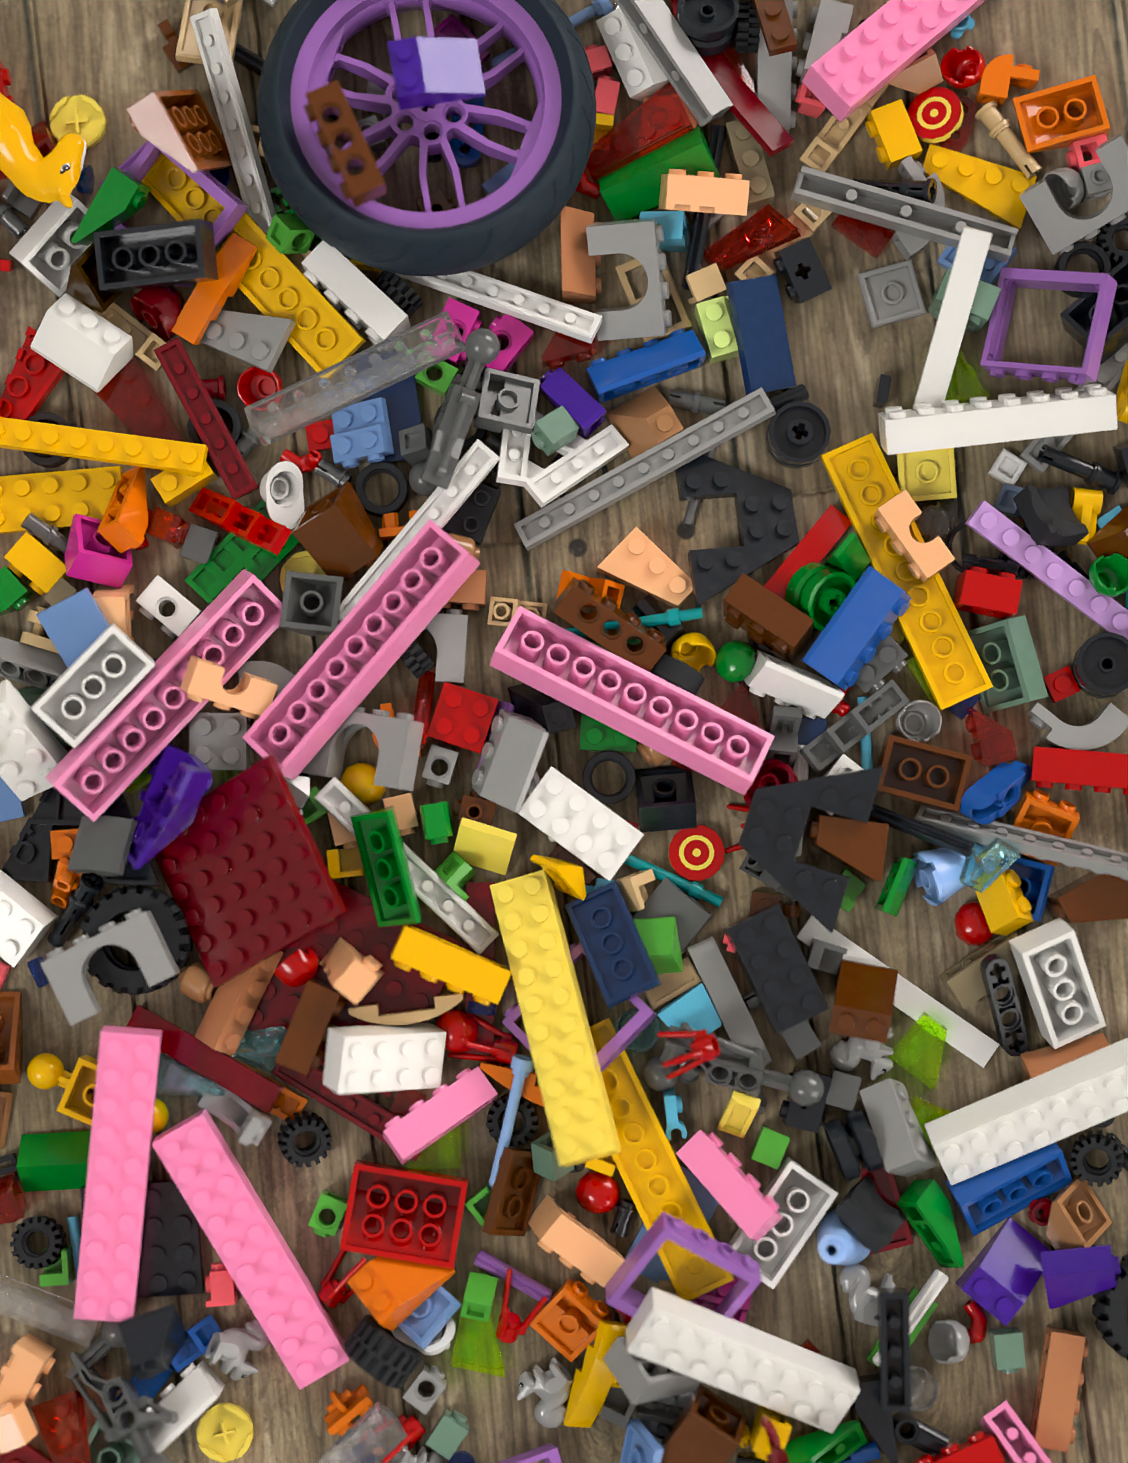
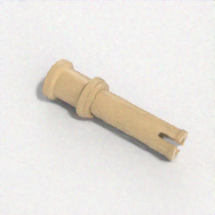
M995 100L990 101L976 113L975 118L984 123L990 131L989 136L991 139H998L1025 174L1027 180L1037 175L1036 171L1040 172L1042 167L1030 153H1027L1024 144L1011 129V120L1005 119L998 110L997 102Z

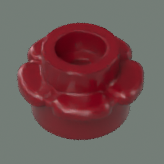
M1047 1198L1034 1199L1028 1206L1029 1211L1027 1215L1029 1220L1033 1223L1036 1222L1039 1226L1048 1225L1052 1202ZM1040 1209L1044 1210L1043 1214H1039Z

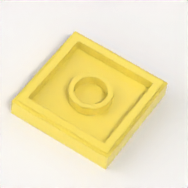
M954 448L897 454L899 489L901 492L906 490L913 501L957 498Z
M462 817L453 851L459 854L469 865L506 875L517 834Z

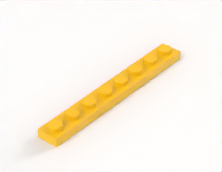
M0 417V448L189 474H204L208 447L203 444Z

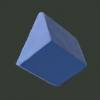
M1005 855L1002 867L1012 869L1018 874L1021 880L1020 888L1031 905L1030 913L1034 921L1041 922L1055 866Z

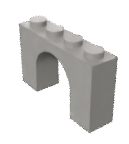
M1121 133L1095 148L1113 185L1109 201L1098 212L1087 216L1069 213L1059 204L1045 178L1020 192L1019 197L1052 255L1057 252L1062 255L1064 251L1072 250L1074 242L1083 237L1085 240L1091 239L1101 232L1099 228L1108 222L1114 225L1126 217L1125 212L1128 211V145Z
M657 217L589 224L586 227L589 256L617 253L630 255L643 265L648 277L647 292L638 303L630 306L599 308L595 312V314L602 316V323L597 331L598 341L665 336L668 332V327H672L671 311L666 310L665 299H669L668 282H663L662 271L667 269L666 255L660 251V242H664L663 225H658Z
M446 609V614L437 613L425 627V630L435 639L437 646L436 683L444 684V682L465 685L469 617L468 615H463V610Z
M357 707L302 770V773L330 778L335 776L337 779H341L345 750L350 738L358 730L368 727L376 736L379 745L374 785L413 791L424 723L413 721L414 715L397 713L396 718L389 717L390 712L373 709L372 714H366V708Z
M140 908L125 915L126 921L118 925L112 921L98 928L100 934L92 938L86 934L72 941L74 947L66 951L60 947L46 954L48 959L40 964L70 1026L102 1012L89 984L87 968L93 954L105 945H118L130 951L136 958L149 987L180 973L150 910L142 912Z

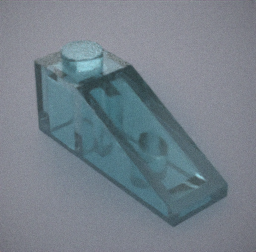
M160 1053L156 1098L159 1095L168 1097L225 1095L226 1090L172 1057Z

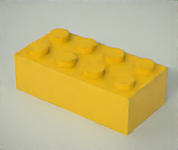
M410 924L402 925L390 952L391 959L394 960L396 967L410 972L411 967L420 971L419 974H421L422 978L433 983L440 979L447 982L448 989L462 995L464 991H468L473 994L472 997H474L475 1001L487 1006L491 1002L499 1003L512 973L507 966Z

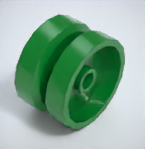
M809 563L793 574L787 585L785 601L813 619V628L823 631L856 583L851 576L842 571L832 569L822 563Z

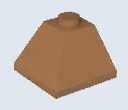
M929 48L887 84L920 94L943 82L936 53Z
M655 386L606 413L611 424L629 444L627 451L632 459L684 430L672 407Z
M1079 1175L1052 1202L1046 1235L1055 1250L1091 1247L1112 1224L1111 1219L1091 1187L1087 1185L1086 1179L1083 1182L1080 1181Z

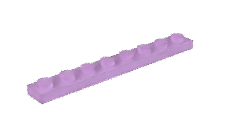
M983 500L979 503L965 522L967 526L1013 561L1018 562L1022 568L1106 632H1113L1128 639V610L1113 598L1097 593L1088 579L1045 546L1036 545L1028 533L989 503Z

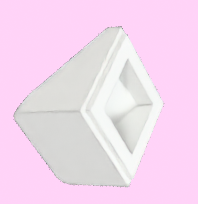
M284 776L298 808H303L310 794V778L297 776L293 781Z

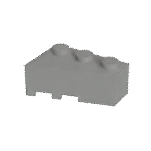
M820 0L819 7L813 6L809 23L814 24L812 33L806 32L802 49L807 50L805 60H799L795 75L800 77L799 85H802L803 77L808 72L810 66L847 36L854 5L834 0Z
M888 1078L859 1091L887 1172L911 1177L938 1166L910 1105L908 1092L902 1083Z
M618 1336L603 1357L606 1365L632 1405L692 1392L701 1383L699 1380L627 1352L626 1337Z

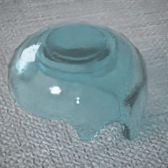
M631 1008L621 1014L616 1023V1034L640 1011L638 1008ZM655 1018L626 1048L635 1053H642L655 1047L660 1039L657 1036V1033L660 1032L658 1020Z

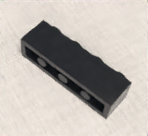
M877 1288L880 1408L882 1412H911L909 1292L907 1288Z

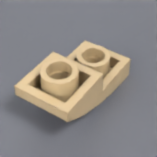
M491 596L487 624L507 628L519 606L549 620L550 604Z

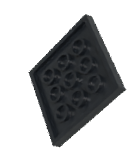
M173 1179L148 1181L137 1298L202 1294L205 1290L199 1222ZM82 1186L80 1188L82 1222L84 1214L86 1186Z

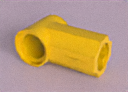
M1072 488L1070 495L1072 511L1076 518L1086 525L1089 534L1077 543L1079 545H1087L1086 542L1095 535L1097 515L1100 514L1103 503V492L1101 490Z

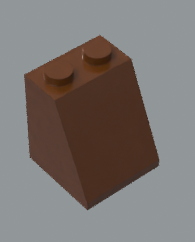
M349 481L306 507L292 531L326 575L343 577L345 581L354 577L361 567L366 566L368 568L372 566L380 557L379 554L383 547L377 531Z
M814 816V820L809 821L807 838H811V845L866 879L882 881L889 824L865 823L858 820L828 816Z
M1091 871L1047 896L1049 904L1046 907L1054 920L1060 917L1066 923H1083L1128 919V882L1118 876L1097 874Z
M842 959L829 1032L887 1044L898 970Z
M700 1384L660 1444L664 1449L661 1463H726L740 1445L748 1416Z

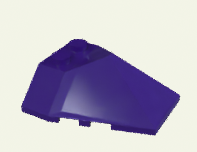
M168 743L152 760L147 774L152 775L147 792L142 790L139 797L140 800H143L142 808L138 817L133 816L132 818L137 821L127 859L133 868L140 869L193 823L203 793L209 790L212 783L211 771L198 757L171 743Z

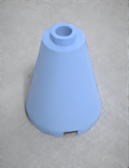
M976 842L970 857L945 848L913 853L915 858H912L911 861L918 864L913 878L917 887L923 886L927 894L923 895V898L930 905L938 906L990 869L991 861H993V854L990 848Z
M835 1209L826 1214L820 1221L817 1229L820 1257L829 1264L845 1266L863 1261L870 1253V1250L865 1248L854 1232L840 1221L838 1215L834 1212Z

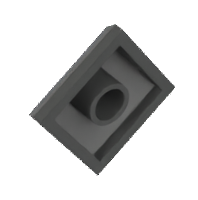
M286 571L279 627L307 636L331 635L338 627L344 578Z

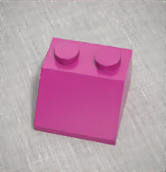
M75 513L65 552L66 576L121 588L133 566L131 549L119 553L97 531L102 520Z

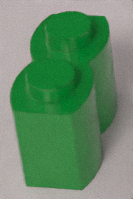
M449 802L419 806L424 839L430 840L431 845L448 843L449 837L454 836Z

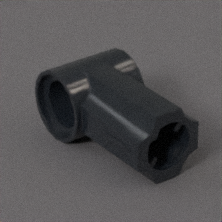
M649 594L631 609V612L637 617L665 613ZM669 624L646 627L649 630L650 628H655L663 634L667 649L665 653L678 638L686 634L680 625L670 626Z
M897 1412L893 1415L894 1434L902 1444L911 1445L931 1456L942 1453L941 1448L948 1445L949 1435L914 1418L909 1412ZM912 1423L911 1429L908 1432H899L902 1424Z

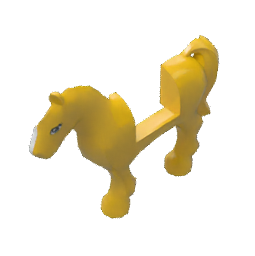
M0 93V170L27 197L47 203L59 201L64 207L71 209L73 204L70 193L78 183L81 171L83 170L87 150L86 141L75 133H67L60 138L55 148L43 158L39 149L34 144L31 125L24 110Z

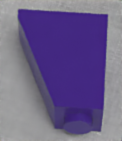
M560 367L555 372L551 369L542 376L539 392L555 409L560 406L565 408L579 426L578 433L584 439H587L605 422L606 410Z
M1111 1245L1040 1252L1049 1309L1061 1307L1117 1286L1115 1274H1121L1118 1256L1112 1257Z

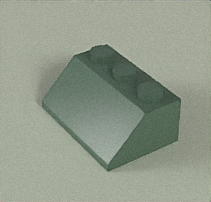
M1026 615L1005 619L967 631L993 685L992 688L978 694L984 714L1048 697Z

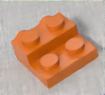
M1034 789L1033 792L1026 790L1014 814L1015 819L1012 826L1070 839L1080 820L1079 812L1075 810L1076 806L1069 801L1061 800L1060 803L1050 800V795L1042 790ZM1023 854L1045 864L1055 866V868L1058 865L1056 861L1040 860L1034 856Z
M569 1278L551 1296L550 1300L530 1323V1326L566 1359L572 1362L596 1338L599 1321H610L612 1316L609 1314L610 1310L606 1303L601 1300L595 1301L588 1295V1289L582 1282H574Z

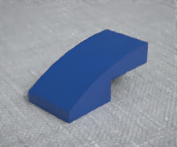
M211 1314L186 1330L188 1338L171 1362V1366L176 1373L205 1354L214 1333L223 1332Z

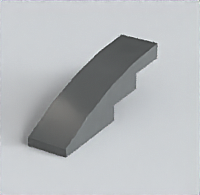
M892 679L799 752L814 772L818 773L910 701Z

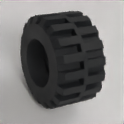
M365 1315L344 1343V1348L350 1358L363 1371L380 1383L396 1389H401L422 1360L418 1349L400 1342L390 1330L380 1325L372 1315Z

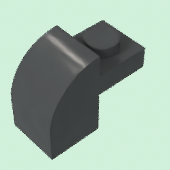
M791 706L773 707V711L769 715L767 732L775 737L766 754V760L778 759L782 763H786L791 768H794L798 753V731L802 720V708Z

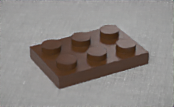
M504 1147L499 1160L496 1180L492 1186L488 1210L484 1216L482 1232L489 1235L525 1236L541 1175L534 1172L532 1149Z

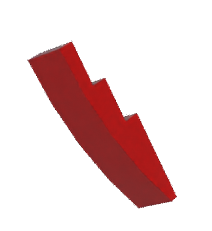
M202 487L188 510L230 534L277 556L292 532L286 526L267 519L261 513L244 507L236 500Z
M831 504L764 587L785 600L787 585L793 574L809 563H820L851 525L850 519Z

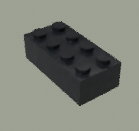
M195 219L93 233L99 290L122 292L218 280L213 222Z
M1128 257L1108 273L1117 282V288L1102 352L1101 365L1128 343ZM1085 292L1060 313L1064 330L1085 350L1098 297L1096 292Z
M779 904L773 905L723 929L773 1033L779 1034L829 1009Z

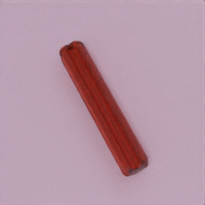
M429 671L419 677L413 721L424 723L420 749L426 745L435 688L436 675Z

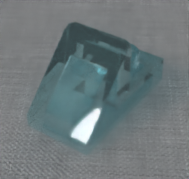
M998 838L994 839L986 848L974 843V850L970 857H966L959 878L961 883L982 893L1020 857L1017 848Z
M284 1026L245 1032L236 1053L232 1057L265 1071H273L276 1064L275 1059L287 1029Z

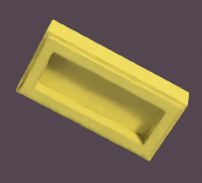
M733 1091L719 1120L717 1129L744 1138L759 1109L761 1099Z

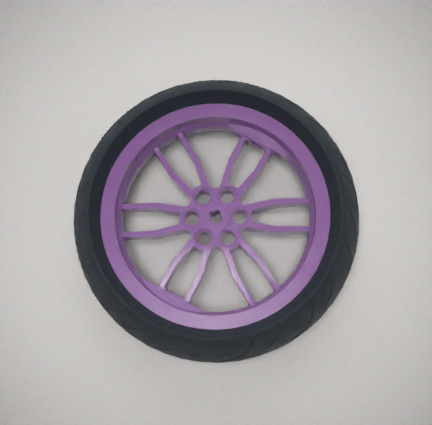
M297 0L280 23L268 48V53L262 67L258 88V125L264 157L276 185L295 214L314 234L346 256L377 269L410 276H442L464 273L498 262L531 242L555 220L575 192L587 166L596 127V97L593 76L583 44L569 18L555 0ZM423 10L427 37H435L430 10L458 13L478 20L492 28L477 39L479 56L502 36L517 50L496 67L482 74L485 90L496 85L519 64L525 62L535 86L538 106L532 122L502 110L464 104L469 99L400 110L399 104L394 102V99L397 97L394 77L366 62L341 55L344 44L359 31L388 16L391 19L394 40H400L398 13ZM341 68L366 78L386 91L383 96L355 93L342 89L350 107L391 115L362 131L368 146L389 136H392L394 139L382 157L376 161L381 175L387 172L409 146L419 147V179L424 212L395 209L373 200L355 207L351 198L345 199L339 183L343 182L339 173H333L327 159L328 155L325 149L321 147L315 132L318 131L316 121L310 123L304 110V105L308 104L305 93L331 83L335 69L339 70ZM451 115H457L461 118L455 123L447 120ZM403 123L412 125L411 129L406 131L400 130L398 127ZM469 123L497 125L525 133L520 150L514 151L488 140L468 127ZM431 132L439 135L435 140H428L425 136ZM457 138L487 156L515 164L511 178L492 194L475 203L466 205L459 168L449 141ZM348 142L341 149L348 148L351 145V143ZM441 153L453 178L458 208L433 212L431 210L427 185L428 156Z

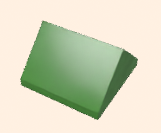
M676 917L634 919L657 974L683 972Z

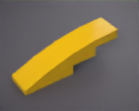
M599 1321L594 1345L587 1346L583 1367L575 1371L563 1423L565 1426L591 1428L614 1380V1375L606 1365L603 1357L618 1336L626 1337L625 1330L628 1326L626 1323Z

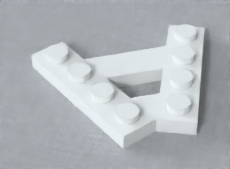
M536 412L534 424L537 420L544 417V415ZM612 424L589 440L576 434L572 442L556 451L563 455V457L543 469L528 460L531 434L503 428L499 452L501 459L498 461L496 482L523 486L542 508L627 451L629 444Z

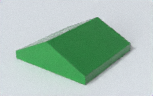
M895 857L874 909L897 917L918 864L905 857Z

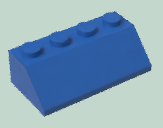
M684 328L670 333V338L665 340L651 339L643 343V348L635 351L632 348H627L616 354L617 357L606 360L604 357L591 362V367L587 368L586 374L597 402L601 404L702 367L706 353L693 329L685 331Z
M869 566L802 661L846 691L848 687L854 685L858 680L859 671L864 664L869 663L873 659L876 647L881 640H885L890 635L893 629L892 625L896 619L905 614L909 608L911 597L900 587Z
M1054 1142L952 1186L949 1180L945 1182L972 1235L975 1236L1027 1208L1034 1199L1040 1200L1069 1185L1073 1180L1063 1152L1058 1144Z

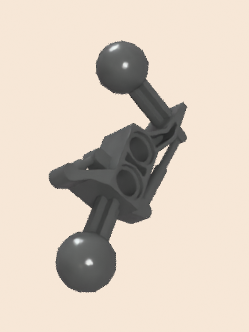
M476 329L466 338L464 348L469 359L463 375L456 374L449 386L432 431L433 439L427 461L416 463L409 472V484L412 490L421 496H430L437 487L446 490L449 487L459 461L466 434L482 395L477 393L475 388L484 365L493 362L500 351L499 339L489 329Z
M686 1022L681 1023L680 1027L673 1025L669 1027V1031H698L690 1028ZM720 1037L717 1038L720 1047L719 1056H716V1059L700 1064L706 1072V1082L731 1088L732 1093L737 1091L761 1099L756 1113L759 1115L765 1113L767 1105L762 1085L787 1091L793 1102L800 1106H811L818 1103L824 1093L823 1081L815 1072L801 1070L790 1076L765 1069L767 1058H765L764 1051L761 1048L751 1050ZM666 1038L665 1047L661 1055L651 1057L643 1068V1078L650 1088L656 1091H665L675 1085L678 1076L671 1080H668L666 1076L678 1069L677 1065L664 1068L662 1063L679 1057L681 1053H690V1043L695 1041V1038Z
M103 1321L102 1335L82 1354L77 1352L70 1354L74 1366L67 1371L66 1376L72 1379L86 1400L87 1406L105 1431V1439L107 1441L117 1443L131 1440L141 1461L140 1463H172L166 1455L156 1453L146 1431L162 1422L176 1423L178 1414L167 1410L159 1404L156 1405L151 1397H139L131 1379L119 1376L111 1380H105L94 1367L113 1347H125L118 1322ZM78 1376H80L84 1384L100 1395L113 1422V1427L95 1400L90 1397L79 1381ZM122 1389V1397L117 1402L116 1394ZM150 1407L155 1413H147L146 1409ZM134 1414V1423L129 1427L128 1420Z

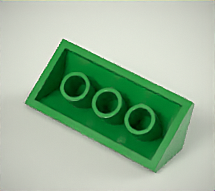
M700 126L598 174L600 193L615 221L632 220L638 217L640 212L651 211L659 207L661 174H669V169L686 170V175L697 176V171L714 172V178H720Z
M394 806L351 816L378 927L421 922L422 915Z
M91 1130L22 1134L16 1168L24 1192L80 1189L82 1186H86Z

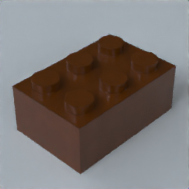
M742 573L723 599V616L726 623L735 629L742 628L749 633L748 637L758 645L764 643L772 649L771 653L782 661L787 659L793 663L812 637L813 619L745 573Z
M890 734L886 735L877 766L884 767L877 792L957 812L960 808L973 756Z
M316 978L308 980L275 1063L308 1075L312 1070L316 1071L320 1067L326 1053L321 1049L324 1043L327 1044L328 1028L337 1026L332 1024L335 1016L338 1017L339 1014H342L347 1002V998H344V995L333 985Z

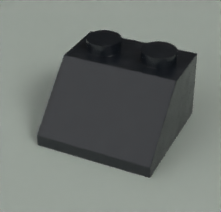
M685 765L635 769L637 808L641 833L697 828L696 800L691 768Z

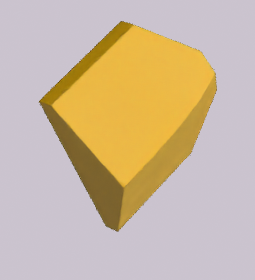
M532 855L530 860L539 864L554 881L553 886L557 890L584 901L586 898V888L582 866L557 858Z

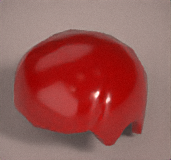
M967 46V49L959 50L955 47L951 48L942 57L939 66L942 77L950 86L957 89H965L974 86L980 81L986 64L983 55L971 46Z
M255 366L248 368L240 374L236 385L238 397L246 406L252 408L266 409L272 407L281 399L283 392L281 377L274 370L272 373H268Z
M972 900L963 904L955 914L956 936L965 944L981 946L989 942L995 934L990 931L979 901Z
M309 947L306 948L309 954L302 950H297L275 969L274 974L286 986L297 988L307 984L308 980L315 976L319 966V959L317 954Z
M450 1009L437 1018L435 1026L446 1032V1051L454 1053L468 1052L471 1048L466 1046V1042L475 1043L477 1040V1022L475 1019L468 1017L464 1010Z
M598 1171L585 1173L578 1180L575 1190L579 1205L593 1214H604L612 1211L621 1196L618 1180L613 1176L611 1177Z

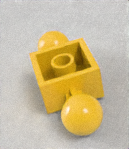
M41 1053L32 1058L27 1067V1076L31 1084L43 1090L51 1089L55 1086L64 1088L65 1092L57 1111L92 1126L95 1098L93 1089L96 1088L98 1059L88 1055L79 1057L74 1071L71 1073L64 1070L62 1061L54 1054ZM156 1098L153 1134L160 1132L169 1120L168 1108L158 1098Z

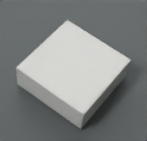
M1002 449L987 474L1002 483L1015 485L1027 462L1006 449Z

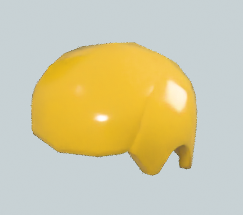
M690 632L678 638L673 643L670 651L671 657L686 663L698 672H700L701 667L704 665L712 667L717 657L711 641L702 633Z
M355 763L345 769L340 782L365 806H370L381 799L386 787L374 785L377 767L367 763Z

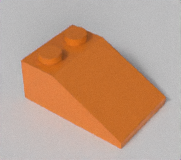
M1096 74L1012 99L1027 153L1070 147L1074 141L1104 133H1106L1107 137L1110 131V124Z
M377 1256L365 1264L347 1283L378 1323L392 1332L456 1271L451 1268Z

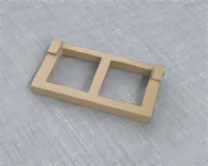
M637 259L615 267L629 305L636 304L644 298L635 299L625 274L643 266ZM668 265L666 271L662 272L665 281L668 282L669 295L672 296L681 322L668 327V332L665 336L643 337L644 342L655 338L661 340L669 337V334L683 328L688 330L693 327Z

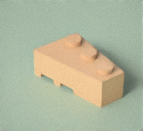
M669 169V174H661L659 209L747 216L750 181L742 180V174L725 173L724 179L714 178V172L697 171V176L686 175V170Z
M637 527L597 566L596 570L646 595L649 594L652 598L673 608H678L693 592L691 579Z
M100 585L92 595L109 624L113 622L134 641L131 633V620H134V611H130L129 595L134 594V585H122L121 588Z
M342 937L338 939L319 963L324 968V972L329 974L328 979L333 987L355 1005L365 998L385 973L380 969L383 966L381 962L372 955L365 957Z
M547 1194L531 1214L528 1222L539 1239L537 1244L549 1254L552 1251L559 1254L560 1257L558 1259L569 1269H572L574 1266L581 1271V1277L591 1285L597 1282L605 1288V1285L625 1259L616 1248L591 1228L588 1229L575 1219L576 1216L568 1211L566 1213L558 1207L554 1201L555 1199Z
M26 1333L14 1344L11 1349L13 1353L7 1364L3 1365L0 1371V1406L9 1402L13 1406L22 1402L26 1405L29 1399L34 1400L42 1387L38 1383L43 1373L46 1375L50 1373L56 1362V1359L52 1358L57 1350L56 1348L29 1333Z

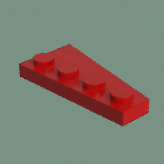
M28 326L25 332L26 339L22 348L19 347L16 354L14 368L11 374H8L4 383L6 387L0 398V417L27 421L36 414L65 374L64 370L31 349V343L37 331Z

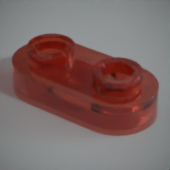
M964 96L958 98L963 107L967 109V113L964 114L959 129L954 131V133L958 134L959 139L953 140L948 138L945 141L939 142L941 147L956 152L961 151L966 145L976 115L975 103L970 98Z

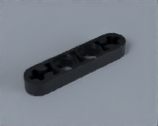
M989 954L981 961L980 971L998 1040L1002 1049L1007 1054L1014 1057L1020 1056V1054L1025 1053L1029 1040L1010 966L1000 955ZM996 963L999 965L996 967L999 979L991 972L994 969L993 965ZM1001 987H1007L1008 992L1006 996L1002 999H996V991ZM1007 1012H1014L1012 1021L1003 1024L1002 1016ZM1009 1032H1012L1017 1038L1013 1047L1011 1046L1013 1043L1012 1035Z

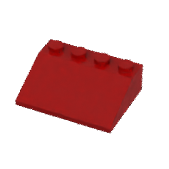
M357 1159L353 1168L340 1250L454 1269L469 1178Z

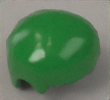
M1113 553L1106 557L1102 555L1090 565L1088 571L1089 580L1097 593L1107 597H1116L1128 590V559L1121 554Z
M732 640L725 643L718 650L715 659L718 674L730 683L743 681L752 672L756 651L749 644L740 640Z

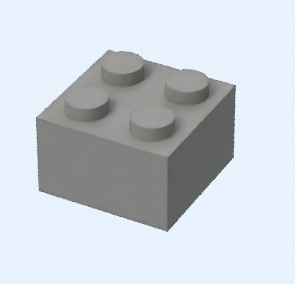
M197 713L189 721V753L198 757L210 771L246 770L251 767V746L242 737L251 728V718L240 713Z

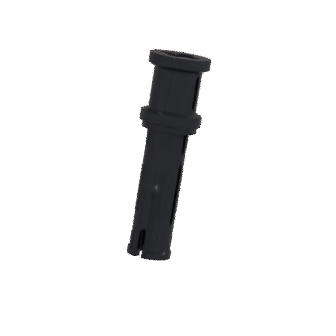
M906 177L902 181L853 178V181L932 204L935 202L937 195V182L935 178H928L927 181L913 180L912 177Z
M1047 444L1042 446V449L1045 450L1044 452L1039 451L1037 458L1039 462L1083 478L1084 482L1089 486L1096 485L1104 488L1111 495H1114L1121 486L1123 472L1120 470L1112 471L1107 469L1098 461L1086 462L1052 448Z
M82 873L79 878V885L70 892L68 896L69 904L47 938L48 942L54 947L60 948L64 946L65 941L83 912L88 911L93 906L94 897L103 890L104 882L96 874Z

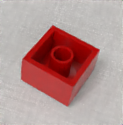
M971 567L970 570H965L957 576L952 600L957 610L1004 620L1017 614L1023 581L1016 580V575L1005 572L991 575L987 574L988 570L985 568Z
M444 682L427 736L481 755L500 701L499 699Z

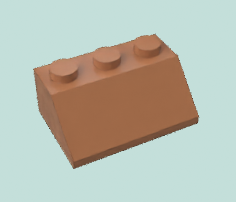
M567 206L560 212L562 302L566 304L596 303V295L601 294V277L595 276V267H601V255L589 256L586 227L591 223L600 222H594V213Z
M1104 1033L1076 1039L1057 1049L1049 1046L1022 1053L1020 1055L1024 1079L1027 1081L1105 1048L1109 1046V1043Z

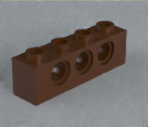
M338 80L305 93L308 104L304 105V110L310 123L316 121L319 128L315 132L321 147H327L331 154L327 159L333 173H339L343 182L339 183L345 199L351 198L354 206L357 207L387 194L385 181ZM330 115L339 117L335 123L325 122V119ZM341 141H348L351 143V145L346 149H339L336 147L337 144ZM357 166L363 169L358 175L348 173L352 167Z
M573 577L554 602L553 612L613 654L650 672L667 650L663 634L655 628L647 629L641 624L640 618L632 612L624 613L618 608L617 602L609 596L601 597L594 592L596 589L586 580L578 581ZM585 604H592L596 609L592 613H585L581 610V607ZM608 620H615L619 623L615 629H608L604 624ZM631 636H638L642 639L637 645H631L627 642Z

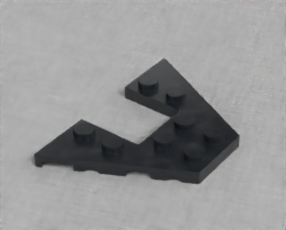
M701 455L675 470L679 501L734 497L742 544L739 547L689 550L687 555L695 608L700 607L704 602L727 590L728 587L736 583L742 573L749 576L767 563L769 564L784 552H788L798 545L799 536L791 489L705 455Z
M882 766L755 788L742 830L739 845L831 933H833L849 877L796 861V853L811 806L867 823L884 770Z
M54 786L43 792L39 799L41 801L32 818H28L19 834V841L16 845L12 846L9 852L11 855L2 871L14 881L52 883L54 859H52L50 831L57 830V826L79 827L82 816H87ZM123 792L100 816L133 818ZM127 859L122 876H102L104 884L160 885L150 860L140 869L133 868Z

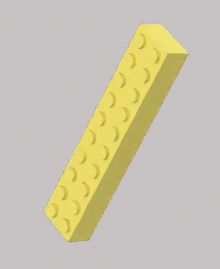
M540 870L490 885L559 1165L570 1167L620 1153L622 1150L552 879L544 870Z

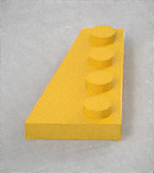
M929 144L922 165L926 173L924 176L929 177L936 172L944 188L958 193L965 198L964 200L973 205H978L988 211L989 215L1003 220L1011 225V227L1017 228L1018 232L1020 231L1027 209L1021 201L1019 194L1034 185L1037 176L1027 180L1025 174L1021 171Z

